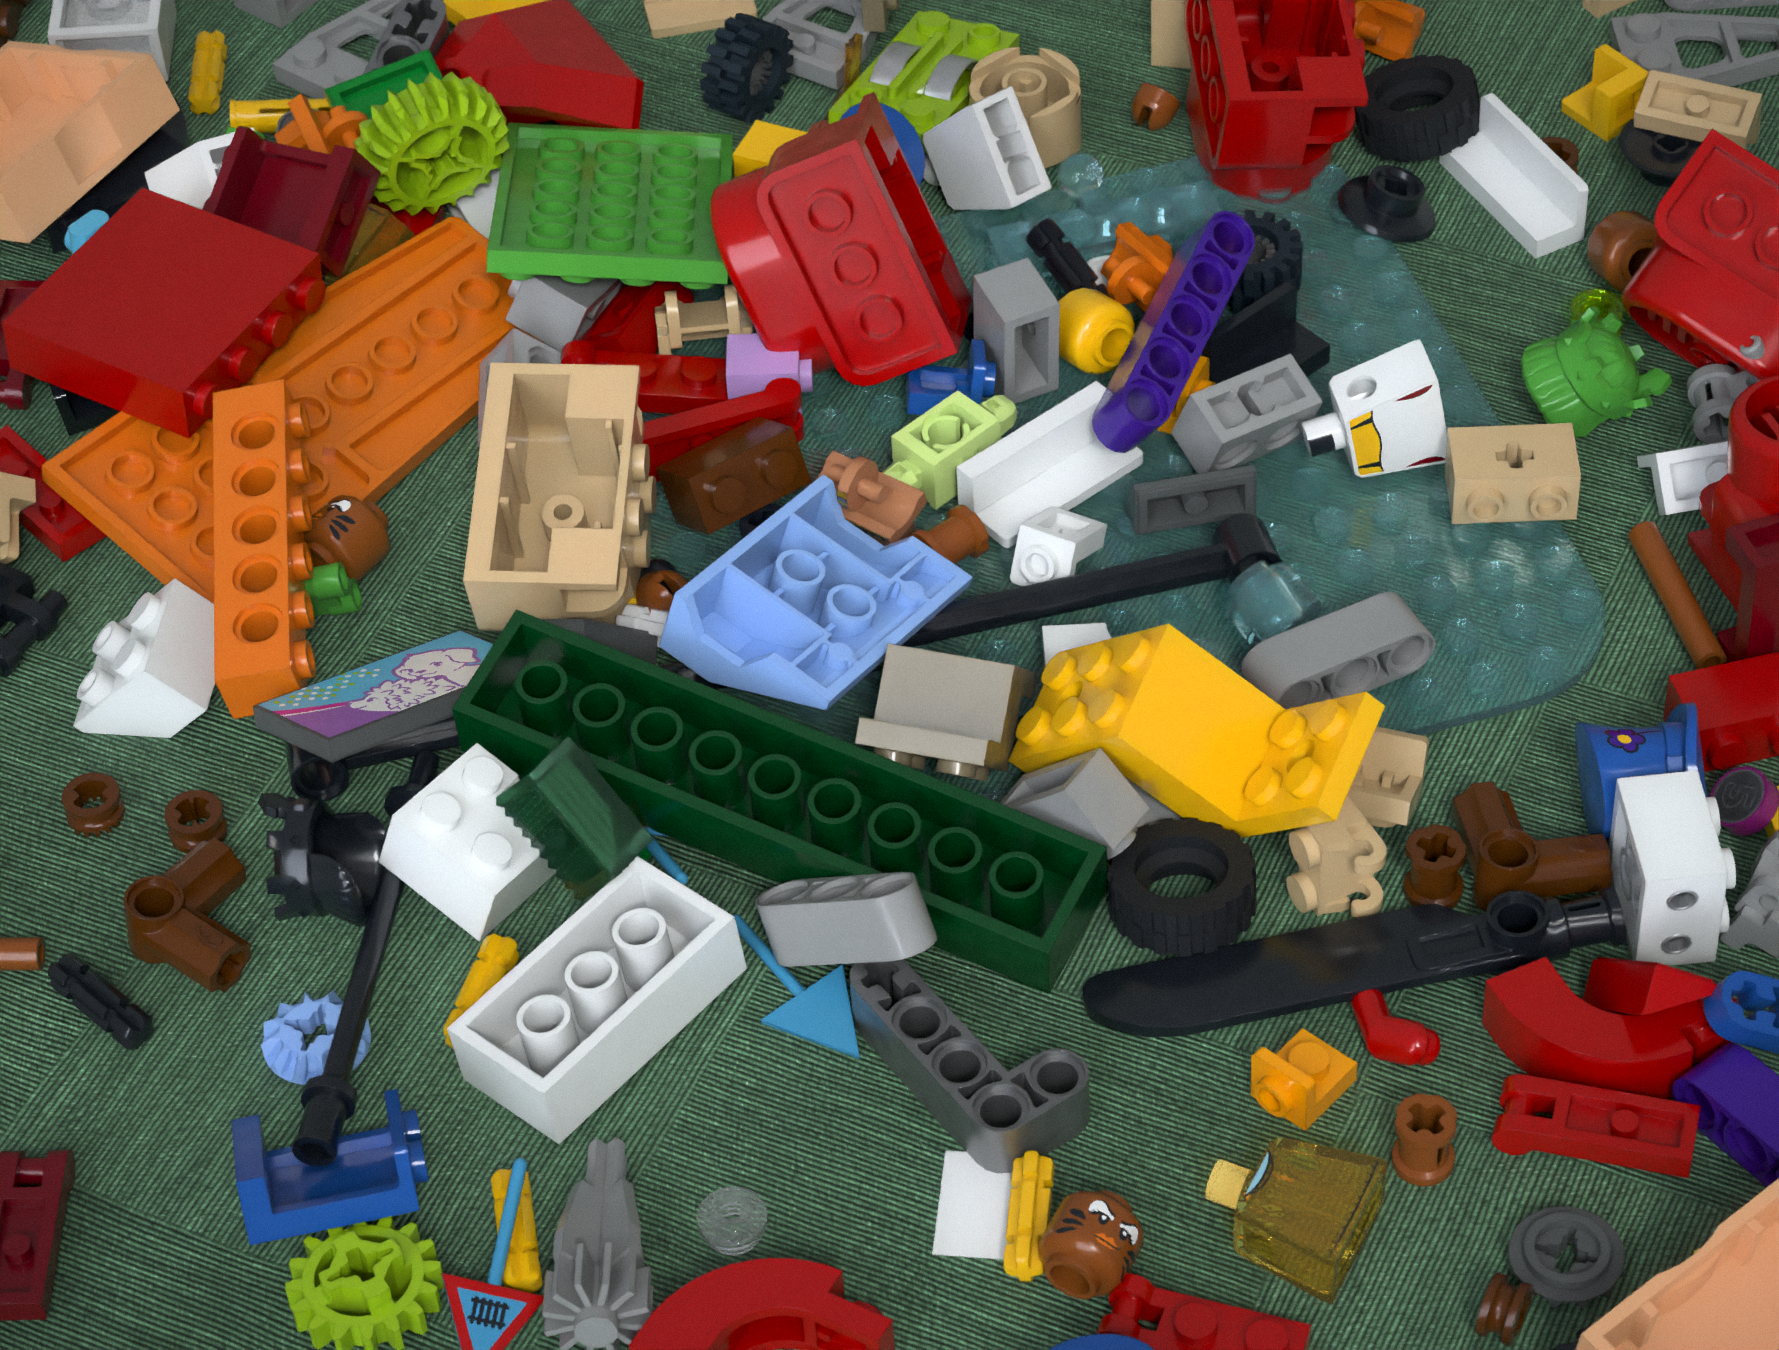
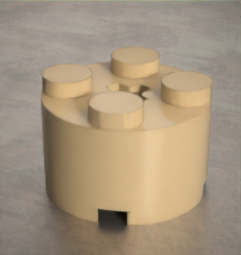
M1013 47L991 53L974 66L968 88V106L1012 86L1044 169L1066 160L1081 149V84L1079 70L1070 59L1056 51L1039 48V56L1020 55V47Z

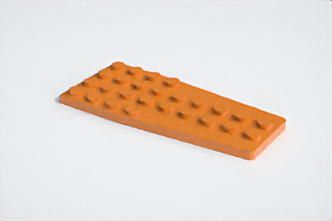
M459 217L446 218L327 286L323 302L318 310L309 314L290 334L286 343L282 347L276 348L256 369L253 377L248 382L242 383L239 386L245 387L284 379L293 401H302L304 403L309 418L310 436L302 438V447L305 449L309 459L311 483L303 485V494L306 495L309 502L311 515L315 514L331 499L339 495L352 496L360 501L369 500L376 503L478 414L480 363L513 328L535 338L505 320L514 301V298L508 295V290L513 280L504 278L500 273L486 272L488 239ZM120 411L42 464V481L166 586L175 578L214 604L213 418L208 419L190 438H187Z

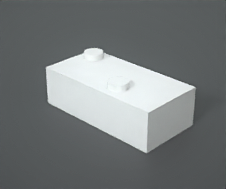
M637 856L447 1028L463 1079L557 1144H560L747 969L735 917Z

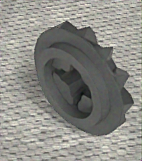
M1557 1206L1534 1212L1518 1224L1509 1241L1510 1276L1517 1277L1521 1282L1525 1281L1533 1284V1295L1538 1294L1547 1298L1553 1310L1562 1302H1576L1585 1310L1594 1298L1599 1296L1610 1298L1615 1284L1619 1278L1623 1277L1625 1250L1618 1233L1600 1216L1584 1209ZM1568 1242L1574 1243L1573 1253L1576 1254V1263H1573L1570 1271H1566L1565 1274L1559 1273V1269L1556 1268V1259L1561 1256L1562 1251H1566Z

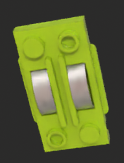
M918 11L829 109L828 122L832 124L839 121L850 107L861 103L863 96L875 92L879 103L896 109L913 125L921 140L924 154L928 155L923 143V134L968 106V88L974 66L991 53L1006 48L1019 47L1020 34L1000 30L996 25L990 23L974 24L953 19L940 11Z

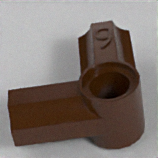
M1494 781L1473 783L1464 793L1453 797L1451 814L1462 841L1466 844V856L1474 875L1472 887L1473 900L1484 912H1486L1490 901L1497 895L1508 891L1522 890L1534 893L1539 897L1595 892L1601 888L1611 886L1610 849L1604 834L1535 840L1522 830L1509 793L1497 788Z
M215 837L209 842L202 841L162 876L151 875L133 882L125 891L123 899L128 944L131 953L137 959L147 963L161 964L166 962L210 992L221 990L225 993L240 980L242 971L251 958L250 944L207 916L246 882L245 867L238 861L229 846Z

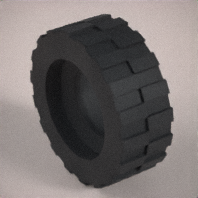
M1416 55L1413 58L1395 60L1386 66L1382 65L1375 69V72L1364 77L1369 97L1367 106L1355 107L1354 111L1360 142L1363 147L1366 146L1367 152L1371 155L1376 154L1380 156V159L1387 161L1399 160V162H1410L1411 160H1429L1431 157L1443 156L1451 153V150L1457 147H1462L1468 143L1470 137L1475 136L1479 131L1480 97L1476 75L1473 74V69L1469 65L1462 63V60L1446 58L1445 55ZM1432 105L1419 110L1404 111L1416 106Z
M1187 817L1185 820L1163 819L1160 820V823L1153 825L1148 823L1138 828L1134 841L1120 854L1111 858L1110 865H1107L1109 905L1112 922L1116 921L1117 931L1123 937L1127 936L1130 938L1133 945L1141 949L1145 947L1154 950L1155 954L1165 956L1166 954H1179V957L1192 956L1194 953L1204 952V954L1217 951L1218 947L1224 944L1228 946L1236 941L1237 936L1242 931L1246 932L1251 926V917L1256 915L1255 859L1252 857V849L1248 843L1244 844L1241 841L1239 834L1233 830L1228 831L1222 828L1220 824L1198 821V818ZM1174 875L1200 876L1215 882L1216 885L1215 889L1191 898H1169L1157 895L1149 890L1150 884Z

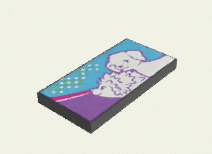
M463 630L452 632L254 705L256 727L330 762L338 761L453 717L452 707L494 643Z

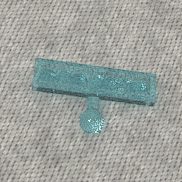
M1075 153L1068 156L1061 163L1058 170V181L1060 187L1067 195L1079 199L1082 207L987 228L986 246L995 268L1029 258L1040 276L1044 277L1052 275L1043 264L1047 259L1045 256L1039 258L1026 242V237L1033 226L1045 219L1050 218L1054 220L1066 235L1062 241L1064 243L1070 241L1085 261L1088 262L1095 257L1112 254L1116 244L1115 231L1120 223L1132 222L1147 236L1159 234L1171 247L1182 245L1215 213L1221 212V209L1207 179L1105 202L1099 190L1104 178L1100 162L1090 154Z

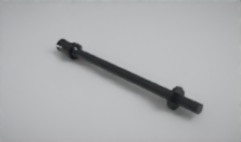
M427 750L417 752L407 784L394 786L386 794L384 809L390 818L435 779L440 762L439 757L435 753ZM384 866L380 873L323 1073L321 1076L309 1079L305 1083L301 1095L304 1113L298 1135L293 1142L292 1152L299 1161L310 1166L325 1167L334 1162L344 1122L354 1114L358 1101V1094L349 1083V1079L405 886L401 879Z

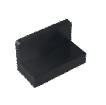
M1289 282L1283 283L1213 329L1202 351V356L1209 358V381L1216 384L1290 353L1306 377L1330 362V344L1296 321V287Z

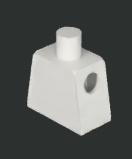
M1012 86L965 107L923 134V143L928 155H925L923 177L929 184L941 186L947 204L953 210L1010 209L1052 188Z

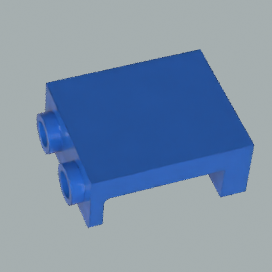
M398 1089L384 1091L389 1125L384 1128L340 1136L337 1156L332 1164L325 1167L310 1166L299 1161L292 1152V1146L267 1151L259 1114L231 1120L236 1185L249 1245L420 1211L416 1184L429 1181L416 1109L402 1112Z

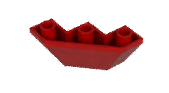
M548 0L460 21L434 57L443 77L453 72L459 79L471 76L475 83H478L481 87L484 86L487 92H490L497 101L499 108L506 118L507 127L508 123L536 124L549 120H554L563 126L639 129L644 82L570 0Z

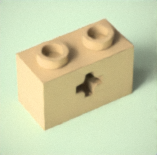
M1555 423L1448 428L1445 478L1452 524L1577 519L1581 472L1573 424Z

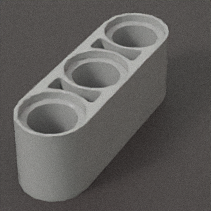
M1388 591L1263 640L1248 652L1243 660L1241 670L1244 678L1283 708L1289 709L1368 692L1417 671L1428 662L1434 653L1436 642L1434 636L1404 599L1396 592Z
M912 872L792 880L766 890L755 900V905L774 957L780 966L792 967L897 961L924 952L937 941V934L916 875Z

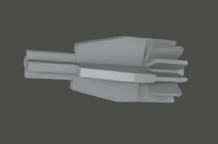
M596 1138L588 1145L586 1181L581 1179L572 1187L555 1231L553 1248L554 1271L546 1270L542 1317H545L544 1333L546 1337L560 1334L559 1350H569L577 1342L584 1345L585 1350L606 1347L607 1350H620V1340L629 1345L652 1314V1270L650 1266L645 1267L641 1244V1226L633 1184L626 1180V1144L618 1138H613L608 1144Z

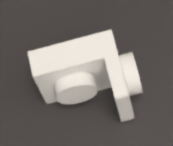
M1050 506L1024 521L1019 526L1010 574L1011 582L1020 586H1027L1073 576L1076 564L1103 547L1107 524L1055 506Z

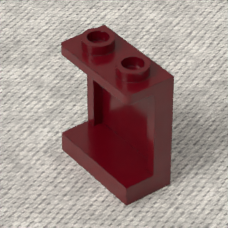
M238 126L231 144L223 154L221 170L212 193L206 200L202 210L318 252L320 254L322 275L341 279L381 172L354 148L335 145L332 154H326L266 141L251 128Z
M1779 513L1726 528L1724 547L1742 570L1737 626L1719 631L1717 639L1729 662L1779 652Z

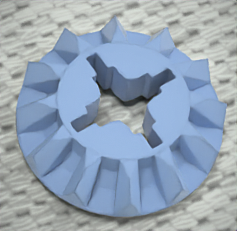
M333 990L324 998L314 999L305 991L300 1003L293 1006L279 1003L277 1017L263 1022L264 1038L261 1047L265 1061L269 1068L284 1080L305 1085L309 1079L322 1075L343 1001L340 1000ZM368 1018L366 1019L352 1071L363 1061L370 1047L371 1030ZM325 1024L327 1035H318L314 1043L309 1044L306 1051L303 1034H312L317 1026Z

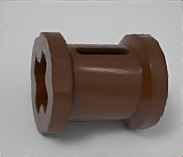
M1434 824L1426 828L1414 830L1408 837L1405 851L1406 857L1411 862V869L1405 875L1403 883L1405 899L1412 907L1422 904H1437L1450 909L1455 908L1461 901L1464 890L1463 880L1458 870L1465 862L1466 844L1462 841L1458 831L1448 826Z

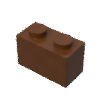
M760 416L656 467L675 522L707 535L811 483L793 428Z

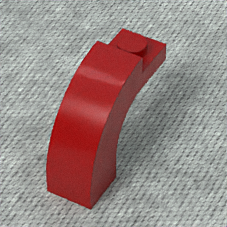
M1547 957L1488 979L1485 982L1482 1025L1503 1053L1530 1076L1669 1099L1673 1098L1672 1085L1674 1081L1689 1071L1692 1064L1700 1063L1724 1044L1731 1042L1719 1036L1709 1025L1704 1013L1705 997L1648 1015L1610 1013L1598 1009L1579 998L1567 986ZM1732 997V1002L1738 1003V1002L1734 999V997Z
M765 1258L730 1264L710 1271L685 1284L666 1298L653 1311L629 1344L628 1349L895 1350L892 1319L885 1317L881 1311L871 1304L862 1301L850 1302L845 1299L842 1270L808 1260Z

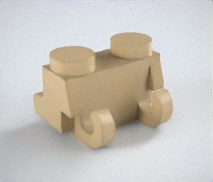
M724 285L725 296L719 300L687 304L677 300L676 290L664 291L665 302L655 307L659 354L672 355L671 349L683 348L682 341L727 337V334H753L752 321L734 285Z
M1347 794L1336 821L1301 827L1289 834L1290 849L1299 868L1297 873L1287 877L1286 884L1294 906L1301 913L1313 910L1317 916H1320L1322 914L1349 910L1350 899L1348 895L1356 892L1364 893L1367 899L1352 901L1351 915L1353 917L1361 918L1375 915L1382 908L1383 890L1375 879L1374 873L1380 871L1386 864L1387 847Z

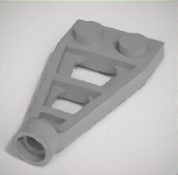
M370 0L309 33L272 64L276 81L315 99L326 98L324 89L362 75L368 61L340 48L365 34L380 40L390 21L385 18L393 15L401 0Z
M785 0L774 7L762 19L782 26V28L787 29L790 33L788 38L792 39L794 47L788 53L794 55L793 64L787 66L786 72L838 90L864 62L879 32L864 31L862 0ZM824 7H830L855 16L850 29L844 34L806 19Z
M1662 12L1652 14L1638 13L1633 16L1610 19V39L1613 49L1648 72L1652 69L1729 87L1779 74V18ZM1682 40L1715 42L1721 46L1724 59L1699 68H1687L1682 66L1676 43ZM1737 40L1776 42L1778 50L1745 58L1742 56Z

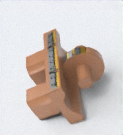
M832 450L818 476L819 478L824 474L833 480L837 492V502L841 505L844 518L884 546L905 539L915 530L914 520L927 503L923 491L878 471L875 461L866 457L859 456L853 460Z

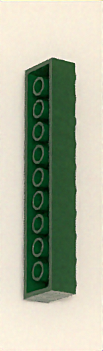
M517 609L452 707L463 752H467L478 743L521 776L647 826L654 831L777 882L785 883L808 878L912 872L916 875L937 934V941L933 944L934 947L1048 994L1051 993L1107 889V846Z

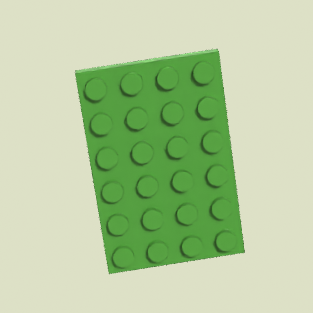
M508 123L509 131L506 134L510 147L503 152L487 246L486 272L500 273L504 278L511 280H528L536 275L560 276L564 281L571 283H588L596 278L620 279L624 284L631 286H648L655 283V281L680 282L682 286L691 289H708L715 284H728V272L720 256L711 224L710 201L715 188L721 183L732 179L733 134Z

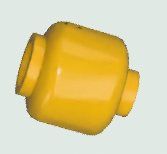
M1079 288L1070 291L1058 301L1060 304L1059 358L1084 373L1100 375L1112 371L1119 365L1135 334V323L1130 311L1121 303L1097 290Z

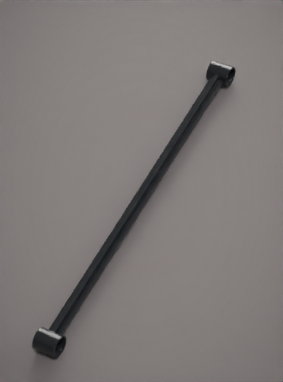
M1238 514L1227 518L1216 528L1212 537V545L951 602L901 646L914 647L1227 578L1232 589L1242 596H1260L1268 593L1279 584L1284 575V564L1264 522L1252 514ZM680 661L659 666L716 690L728 687L708 682ZM453 716L335 762L325 760L285 740L284 746L293 791L300 798L309 799L310 801L315 799L328 801L339 796L348 786V770L412 757L417 752L423 750L435 752L460 746V741Z

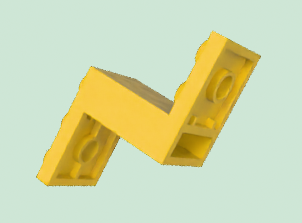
M1168 623L1057 653L1048 662L1042 673L1041 681L1044 685L1034 707L1023 716L1017 726L1016 737L1018 741L1008 761L1027 774L1101 748L1123 776L1182 818H1198V821L1217 823L1222 825V828L1228 831L1233 830L1241 838L1336 821L1385 705L1369 693L1361 692L1285 709Z

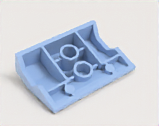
M823 474L675 593L659 647L708 682L827 710L885 660L887 643L900 646L966 590L970 586L973 577L914 536L886 546L870 537L844 518L841 505L837 502L834 482Z

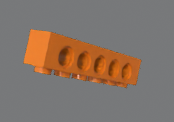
M284 379L213 393L215 683L233 719L253 716L254 705L306 687L307 679L316 676L313 649L310 642L306 640V629L314 628L315 626L313 604L308 591L305 590V580L313 579L314 575L311 553L307 543L304 542V532L312 530L311 510L307 497L303 494V485L311 483V469L307 453L302 447V438L310 436V424L304 403L302 401H293Z

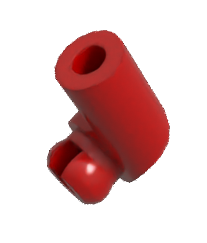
M1374 989L1364 990L1352 999L1351 1007L1366 1048L1376 1059L1407 1066L1415 1064L1426 1066L1433 1063L1439 1056L1441 1042L1438 1034L1430 1028H1425L1420 1022L1391 1016L1382 992Z

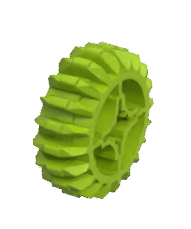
M430 72L423 83L416 85L408 79L407 87L399 93L388 91V101L384 105L371 106L372 119L359 123L361 134L353 141L356 150L381 172L373 196H376L379 202H384L393 212L405 209L411 216L418 214L423 208H426L434 215L440 205L448 203L455 208L457 199L467 194L475 197L474 188L480 183L492 182L490 171L501 167L502 153L510 147L506 134L509 131L506 125L507 121L494 96L487 92L484 86L481 87L478 83H475L471 76L459 79L453 72L446 74L441 80Z

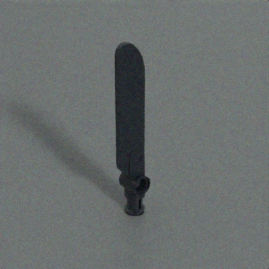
M1613 887L1599 889L1596 896L1560 903L1555 896L1542 899L1536 894L1527 891H1508L1497 895L1490 901L1486 913L1471 916L1437 904H1422L1219 947L1217 951L1204 954V952L1194 953L1192 956H1177L1102 972L1088 979L1083 986L1082 993L1085 1011L1090 1020L1111 1030L1142 1037L1185 1036L1352 1001L1358 993L1364 990L1374 989L1385 994L1492 972L1498 976L1543 957H1547L1550 962L1566 959L1570 956L1571 949L1609 942L1612 946L1626 944V926L1622 907Z

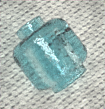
M1263 560L1253 564L1232 582L1227 591V594L1231 597L1227 605V617L1252 648L1267 638L1317 619L1322 608V603L1318 596L1294 568L1283 562L1269 565L1267 561Z

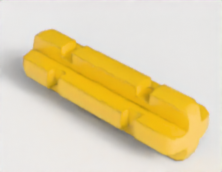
M203 30L196 37V51L193 57L190 78L192 83L189 86L188 100L191 102L190 110L196 115H200L203 112L212 115L217 112L220 106L221 96L219 94L222 91L227 46L224 43L225 35L219 30H215L212 33Z
M493 933L483 940L476 955L480 959L472 964L454 1003L458 1008L450 1012L443 1027V1033L446 1036L445 1043L453 1049L447 1028L516 966L519 952L516 950L517 942L509 936L501 937Z
M1035 1150L1026 1151L1023 1157L1016 1158L1013 1161L1011 1185L1013 1189L1010 1190L1006 1241L1012 1244H1005L1003 1268L1007 1275L1018 1277L1020 1282H1032L1034 1276L1042 1275L1045 1272L1039 1258L1038 1243L1050 1223L1052 1191L1050 1188H1053L1055 1165L1051 1158L1040 1156L1038 1151Z
M512 1168L510 1170L499 1169L491 1177L497 1235ZM526 1171L503 1281L506 1288L535 1293L540 1289L543 1282L539 1263L529 1175Z

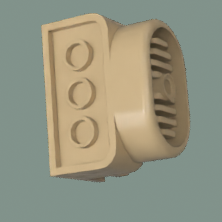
M490 362L463 583L479 631L502 632L516 609L539 619H587L615 625L617 615H621L631 598H635L641 568H648L650 565L651 513H655L657 499L655 476H649L648 444H643V415L637 405L641 376L639 365Z

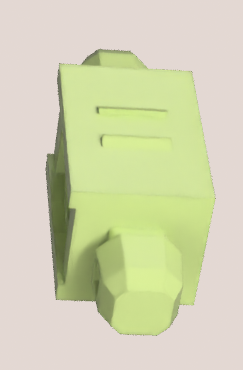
M957 390L891 436L893 463L882 473L923 491L927 502L937 510L958 495L956 467L1001 440V436L1014 426L1017 419L1015 404L1004 395H995L977 404Z

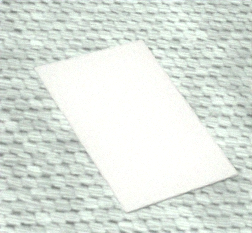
M945 1150L932 1255L1004 1259L1005 1244H1012L1006 1241L1010 1190L1013 1189L1011 1185L1012 1172L994 1173L987 1171L978 1165L967 1152Z

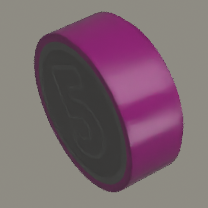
M1749 766L1738 767L1724 774L1715 784L1710 797L1714 796L1717 801L1720 825L1731 834L1737 836H1748L1762 830L1774 817L1779 804V792L1776 785L1758 769Z

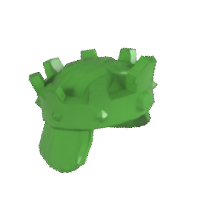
M1596 306L1589 307L1579 320H1572L1570 327L1562 330L1558 336H1550L1532 342L1525 348L1521 356V371L1525 385L1532 400L1542 413L1543 418L1547 424L1572 423L1575 438H1585L1598 425L1609 418L1613 420L1622 417L1630 418L1634 410L1653 405L1650 395L1664 394L1673 382L1671 376L1659 368L1647 370V373L1641 375L1637 368V363L1647 355L1641 344L1638 342L1627 347L1621 337L1616 334L1622 325L1621 319L1611 312L1601 321L1597 320L1596 318L1600 311Z

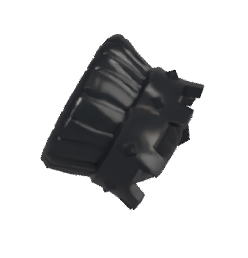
M261 793L258 803L264 814L275 819L281 818L285 820L283 830L267 831L266 849L274 850V876L266 877L268 894H282L286 901L285 904L274 908L275 917L282 921L293 917H323L331 914L357 927L365 926L383 867L378 861L386 833L384 826L377 817L368 812L334 813L325 800L319 801L315 799L310 801L309 799H297L290 796L285 798L278 793Z

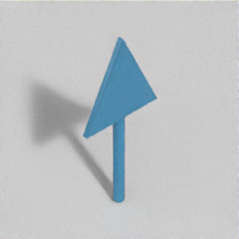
M734 914L739 935L795 996L762 1018L761 1023L860 1059L843 964L806 989L786 966L777 964L773 952L742 917Z

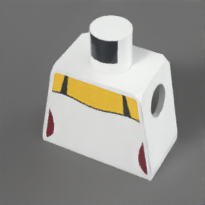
M1420 339L1409 342L1333 376L1328 385L1334 412L1301 422L1302 433L1311 458L1343 448L1354 475L1361 478L1445 463L1447 429L1439 382Z

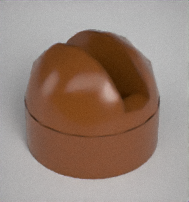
M1142 83L1133 98L1131 115L1138 126H1142L1149 119L1148 130L1155 132L1166 128L1173 120L1181 104L1176 97L1166 90L1149 83Z
M672 570L648 572L640 579L637 585V605L649 607V612H651V609L670 611L674 596L660 582L664 580L675 595L688 581L680 573Z

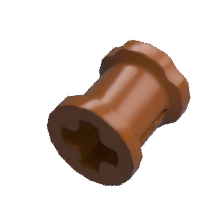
M956 505L947 512V519L928 531L917 529L908 536L916 537L953 564H957L968 556L978 558L989 550V536L983 522L976 513L972 512L965 505Z
M1421 1093L1414 1094L1405 1098L1396 1108L1395 1132L1399 1139L1395 1142L1392 1149V1167L1397 1175L1409 1184L1420 1187L1434 1186L1444 1182L1452 1174L1455 1165V1152L1450 1142L1456 1135L1457 1111L1443 1097Z

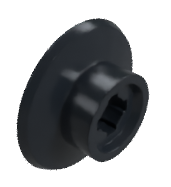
M1634 118L1623 127L1619 136V145L1626 159L1640 170L1641 175L1648 182L1661 187L1672 186L1702 143L1634 127Z
M1393 165L1377 166L1371 171L1370 176L1355 177L1341 186L1338 191L1337 200L1343 213L1358 227L1380 238L1397 242H1417L1428 238L1436 227L1434 211L1424 198L1425 186L1415 174L1401 167Z

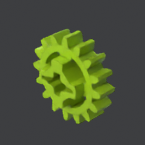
M391 1216L379 1219L377 1225H367L366 1221L353 1224V1227L345 1230L342 1227L327 1229L329 1238L323 1242L310 1236L303 1240L307 1258H291L289 1268L293 1280L285 1283V1290L295 1326L299 1332L309 1330L314 1348L319 1350L333 1340L336 1350H352L354 1346H363L364 1350H378V1344L388 1341L395 1350H403L405 1347L402 1333L409 1329L414 1333L424 1335L428 1331L424 1312H440L442 1304L439 1290L444 1288L441 1273H443L441 1262L438 1261L434 1242L432 1239L421 1241L418 1226L415 1223L410 1222L399 1231H396L393 1217Z

